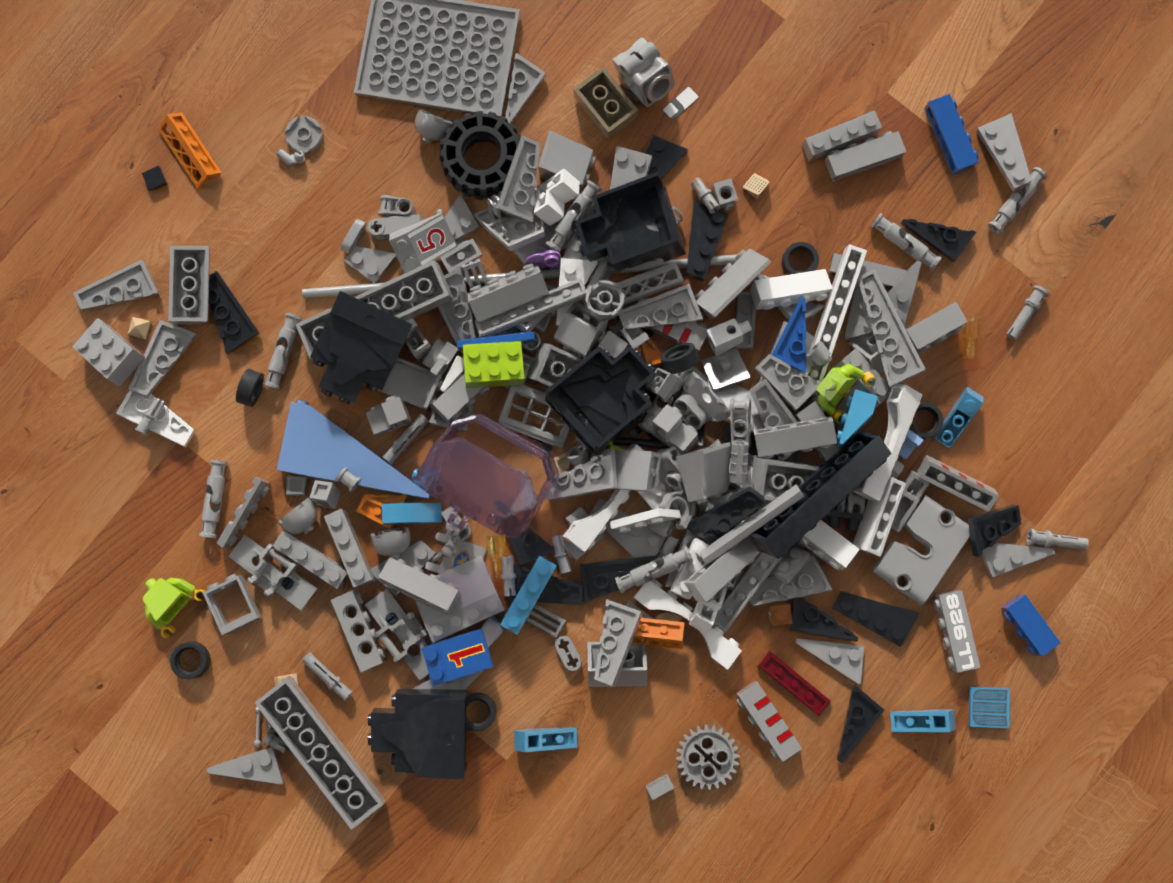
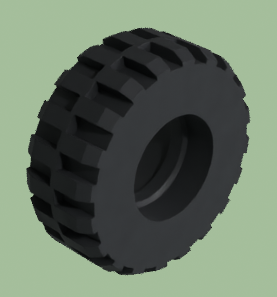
M476 111V114L473 115L467 113L461 120L457 118L453 121L452 128L448 127L444 132L445 138L441 139V150L439 151L441 166L446 179L456 191L463 192V195L469 198L475 196L476 200H483V197L492 199V195H497L503 189L521 135L518 134L517 128L513 123L509 124L507 118L503 116L499 118L494 112L489 111L488 114H484L483 111ZM490 142L499 148L500 158L493 167L486 170H476L468 166L465 161L467 150L475 143Z

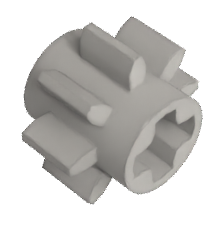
M460 517L457 520L451 519L446 524L448 532L445 535L456 543L458 540L463 541L469 535V529L467 528L469 523Z

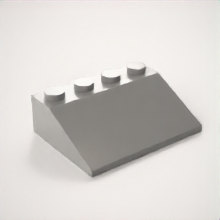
M743 249L735 257L737 261L733 265L728 263L721 270L723 274L719 278L715 276L708 283L710 287L705 292L702 289L695 296L699 310L708 319L716 317L771 261L752 249H748L746 252Z
M482 555L436 575L441 579V582L445 584L450 582L456 585L461 596L450 616L415 600L432 642L505 610V606Z

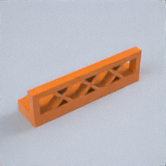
M183 113L167 114L159 125L158 130L196 188H202L208 179L219 177L222 172ZM167 125L170 127L171 135H169V133L165 129ZM177 140L180 143V150L177 147ZM187 155L190 158V165L187 162ZM197 170L202 176L200 180L197 177Z
M641 618L631 644L683 649L685 623Z

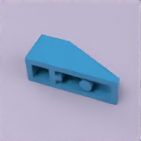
M954 709L890 712L892 732H951L956 729Z
M577 728L514 730V749L516 751L535 752L578 748Z

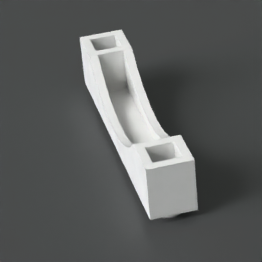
M898 384L892 387L887 399L888 428L884 440L892 454L884 464L878 466L873 471L870 477L864 479L853 492L866 499L880 501L923 394L905 384Z
M631 444L627 449L644 451L637 444ZM615 489L602 508L584 519L574 521L563 537L580 551L590 550L595 544L594 539L598 534L601 535L607 527L605 524L609 519H613L618 513L617 508L621 503L623 504L630 496L628 493L631 490Z
M655 579L643 584L633 597L649 610L671 611L689 621L693 615L691 612L693 610L692 607L685 602L680 604L676 601L678 597L669 590L667 593L661 589L662 584ZM717 626L711 627L706 634L699 630L708 646L710 657L726 669H729L742 651L738 648L740 644L732 638L727 640L723 637L724 632Z

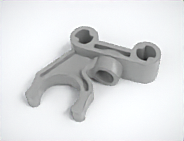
M677 447L658 450L657 453L662 455L660 467L667 474L665 482L675 489V492L664 495L658 508L670 509L671 503L673 501L677 502L681 509V518L676 523V528L685 529L693 518L694 501L688 502L676 456H680L681 452Z

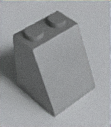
M549 131L538 165L539 178L548 180L562 169H565L580 181L579 190H582L590 178V174H588L589 167L593 168L596 157L593 156V149L553 131Z
M730 442L676 456L688 502L696 501L697 504L708 501V497L710 499L721 497L722 492L728 491Z

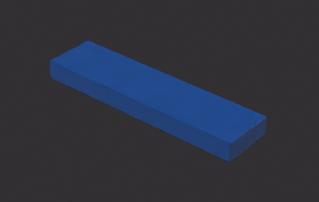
M534 332L464 339L457 341V348L463 351V345L515 341H521V344L536 343V336Z

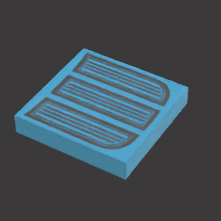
M969 687L968 726L1010 728V689Z

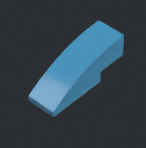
M382 504L383 525L442 523V504Z

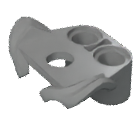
M691 371L684 379V391L673 404L674 407L681 411L683 421L687 426L691 425L698 430L705 422H721L730 417L729 409L724 401L711 390L705 380L694 371ZM708 394L711 397V402L705 401L702 395Z

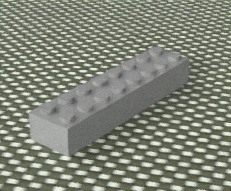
M434 260L355 296V298L404 321L454 299L440 265ZM332 308L295 324L309 358Z
M291 676L284 679L255 702L256 706L351 830L384 804V797Z

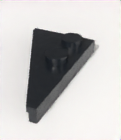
M803 598L793 599L791 611L792 624H790L789 631L846 641H858V637L852 631L845 629L835 619L825 612L818 610L815 605L808 603Z

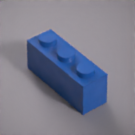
M1019 594L1001 607L1004 611V618L1009 623L1012 622L1016 628L1014 630L1019 638L1026 641L1028 644L1026 647L1032 655L1043 657L1061 644L1026 595Z

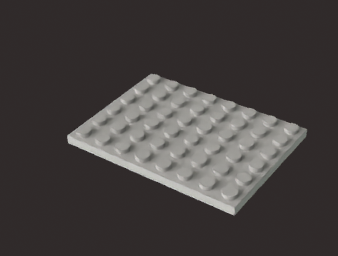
M371 0L354 94L462 113L476 114V111H483L484 114H488L490 111L496 113V116L500 118L504 107L520 10L462 0Z

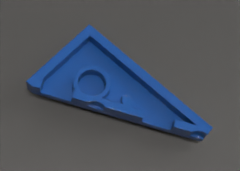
M801 296L771 355L805 373L806 303L805 297Z

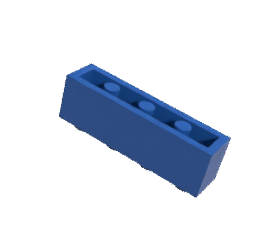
M948 94L929 101L924 109L952 176L974 168L978 163V154L972 148L971 137L964 129V121L956 110L957 104L955 100Z

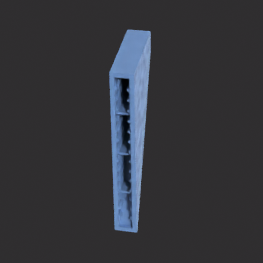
M297 400V403L291 402L277 466L278 471L335 481L340 471L347 467L348 471L354 476L362 478L358 486L431 499L430 494L311 407L309 402Z

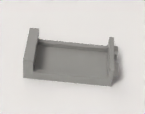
M398 357L383 389H378V391L390 396H396V398L400 397L404 402L429 412L430 408L433 409L432 404L437 400L435 396L438 390L441 391L440 388L444 382V377L442 374L438 373L435 375L430 370Z
M605 449V450H604L601 454H599L598 456H601V455L605 454V451H607V450H609V449ZM615 450L617 489L656 494L662 455L652 451Z

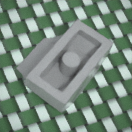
M461 238L456 241L457 248L440 257L449 273L462 267L463 264L467 265L471 261L475 262L476 259H480L483 256L473 238L469 241Z

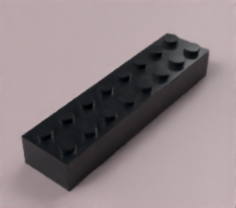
M859 431L798 487L804 495L802 499L753 532L749 537L761 552L777 559L785 556L794 544L799 543L808 531L813 530L822 518L828 516L836 505L842 503L845 497L850 492L856 490L864 479L870 477L878 466L884 464L892 453L880 436Z

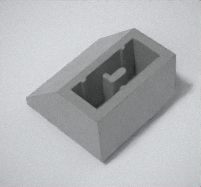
M577 301L565 313L555 333L554 340L586 357L598 343V339L603 332H607L608 320H599L593 317L588 312L587 306Z

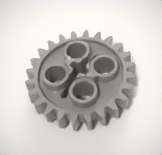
M705 724L704 730H701L697 725V732L689 729L691 735L684 734L683 736L686 741H679L682 748H676V751L681 753V755L676 756V760L681 761V763L677 767L684 768L680 774H687L685 779L687 782L693 779V786L700 783V789H703L704 785L707 784L708 789L711 790V786L714 784L718 789V782L721 781L726 785V777L732 780L730 772H737L733 765H739L735 758L740 757V755L734 753L738 746H732L735 740L734 738L728 740L730 734L726 732L723 735V728L720 727L716 731L715 725L708 729L707 724ZM704 738L712 740L710 747L705 748L702 746ZM697 744L706 754L711 753V758L721 766V769H717L708 759L704 761L705 757L694 745ZM720 751L726 752V758L723 761H718L716 758ZM691 753L699 754V759L696 762L689 761L688 758ZM707 766L713 767V773L709 776L703 774V770Z

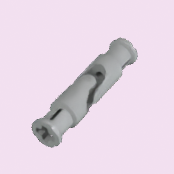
M1034 167L1031 170V183L1014 191L999 209L995 219L987 224L992 232L998 235L1002 234L1003 228L1007 223H1011L1019 213V210L1036 192L1040 182L1047 178L1046 172L1041 168Z
M590 180L587 181L588 185L576 197L565 217L554 230L555 233L550 241L545 243L548 247L559 253L564 242L569 240L576 229L575 221L583 219L591 204H593L592 196L602 191L598 185ZM581 208L580 214L578 215L575 212V210Z
M882 213L871 224L872 228H877L883 233L884 237L899 246L915 260L927 265L930 271L935 268L942 258L930 252L926 245L908 234L896 223L888 221L883 217Z
M285 313L286 320L277 338L274 354L267 369L269 373L266 382H263V386L276 390L280 389L279 383L282 375L285 374L288 357L296 340L297 327L295 324L302 321V317L291 313ZM285 341L288 343L287 348L281 346Z
M693 368L681 372L680 375L679 373L672 374L678 379L666 399L656 395L650 409L647 410L646 417L642 423L638 424L639 427L653 434L652 421L663 409L656 405L658 397L662 402L668 403L670 406L674 399L673 395L682 388L685 377Z
M210 460L212 466L207 479L201 518L203 525L199 536L216 538V524L219 522L222 494L225 485L224 472L228 462ZM210 503H215V507L211 510Z
M686 546L679 552L669 553L646 565L631 570L625 576L616 577L615 580L620 592L624 593L625 590L631 587L641 586L655 578L679 569V566L694 561Z

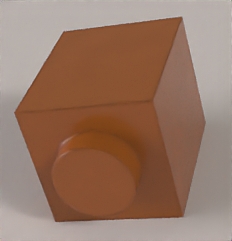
M790 604L767 606L771 626L792 624Z

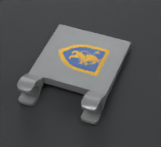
M438 532L435 539L448 543L455 550L449 558L444 555L440 565L427 562L425 568L441 574L480 555L484 558L487 548L460 540L456 543L445 534Z

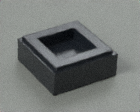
M160 166L142 173L150 191L168 184Z

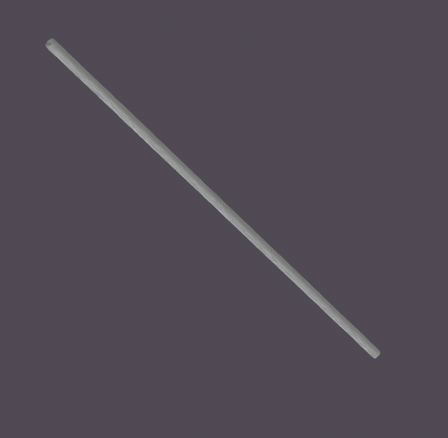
M738 254L713 256L710 266L734 264L737 261L735 257ZM687 258L666 262L664 260L649 261L629 268L628 273L651 271L672 262H676L678 269L687 268ZM609 265L606 273L610 274L623 273L620 270L616 271L613 266ZM598 266L595 267V269H594V271L592 272L591 276L595 273V271H596V269H597ZM560 269L540 270L543 279L560 278ZM507 273L486 274L488 281L494 278L499 280L504 278ZM474 275L470 276L473 285H477ZM478 275L481 284H485L482 275ZM464 276L465 285L467 286L469 284L466 276ZM383 283L302 289L303 299L338 296L340 291L348 295L362 294Z

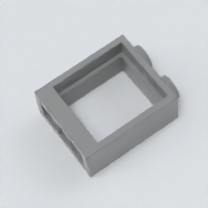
M230 575L225 578L226 582L211 584L207 587L208 590L203 592L221 635L229 634L262 618L243 576ZM238 583L251 613L227 624L215 594Z

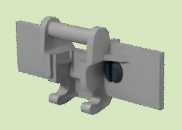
M244 535L228 556L253 575L247 579V582L251 585L257 584L265 590L263 594L267 597H272L277 592L301 611L318 589L296 573L295 570L298 564L291 562L276 551L272 544H269L264 549L247 535ZM259 556L260 562L255 566L253 563L254 558ZM270 556L287 568L285 573L268 561Z
M385 589L365 604L382 628L374 635L380 638L394 659L392 660L394 662L403 657L418 679L421 680L429 674L421 649L429 646L423 638L428 632L421 626L414 613L411 611L409 614H406L389 590ZM389 628L402 642L405 650L400 653L384 631ZM416 644L420 647L418 655L410 653L409 648L411 645Z

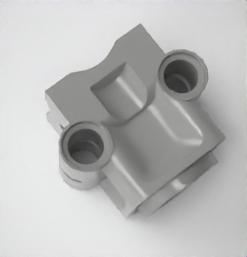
M643 37L637 40L629 50L620 53L612 59L618 72L620 83L628 90L634 101L638 102L640 100L646 107L661 100L675 86L670 65L660 56L657 47L652 42L648 43Z

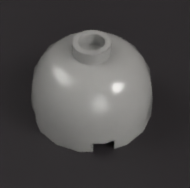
M421 109L418 110L415 118L416 131L422 135V140L431 144L433 141H441L442 138H445L444 132L448 127L452 128L453 123L449 120Z
M606 280L598 281L595 285L592 284L586 292L585 303L588 312L599 320H610L619 315L624 305V294L619 289V286L614 282Z
M307 498L281 518L278 523L290 534L297 535L302 532L307 534L314 528L313 523L317 519L316 507Z
M404 527L405 531H400V528L382 530L378 532V536L372 533L371 540L376 552L383 556H389V558H399L400 553L406 551L410 545L409 527Z

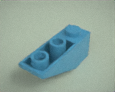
M966 387L945 418L941 431L934 436V439L950 449L983 405V396Z
M855 390L853 395L848 396L846 406H849L847 413H843L841 424H844L842 431L838 430L836 441L839 442L837 449H840L870 420L878 396Z

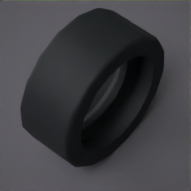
M796 242L786 249L782 256L781 264L787 275L815 271L819 264V255L817 250L807 242ZM797 250L807 252L811 258L810 267L802 272L794 270L789 263L790 255Z
M682 343L665 351L661 355L660 360L665 371L671 374H678L695 366L699 361V355L692 343Z
M247 369L244 372L236 391L237 403L253 407L256 404L263 388V373Z
M922 402L916 412L920 410L931 412L935 419V425L928 432H920L914 427L912 422L909 429L925 440L934 437L941 431L944 418L937 406L932 403Z
M193 641L177 646L170 657L171 669L175 675L182 679L200 677L207 671L211 661L207 648L201 643ZM186 649H195L201 655V665L196 671L187 672L180 666V655Z
M473 693L466 698V709L472 701L480 700L488 706L489 715L486 721L478 724L472 723L466 715V728L472 731H482L488 728L495 720L496 705L488 695Z

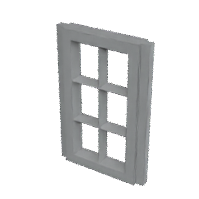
M511 385L497 425L559 448L563 447L569 431V427L565 422L550 418L552 412L550 406L546 416L531 411L534 401L548 405L545 401L546 393L525 385ZM516 394L530 399L527 409L512 404ZM511 407L526 412L522 422L508 417ZM529 414L544 419L541 429L526 424ZM548 421L563 426L559 436L545 431Z

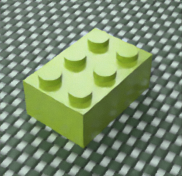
M521 341L463 345L465 388L523 385L524 368Z

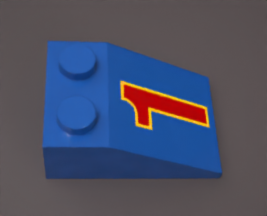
M483 629L421 648L432 686L494 667Z

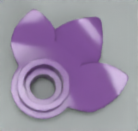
M550 249L541 254L530 255L525 262L533 263L534 265L538 264L540 270L547 267L550 269H560L561 254L556 250Z

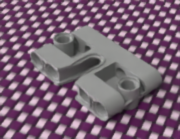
M926 495L921 497L919 503L903 525L917 541L926 547V553L922 555L913 548L894 541V543L891 542L872 570L873 573L892 585L894 589L899 590L920 606L926 602L970 536L967 523L955 516L953 511L945 509ZM942 513H945L948 517L946 523L941 521ZM900 576L905 579L903 587H900L897 583Z

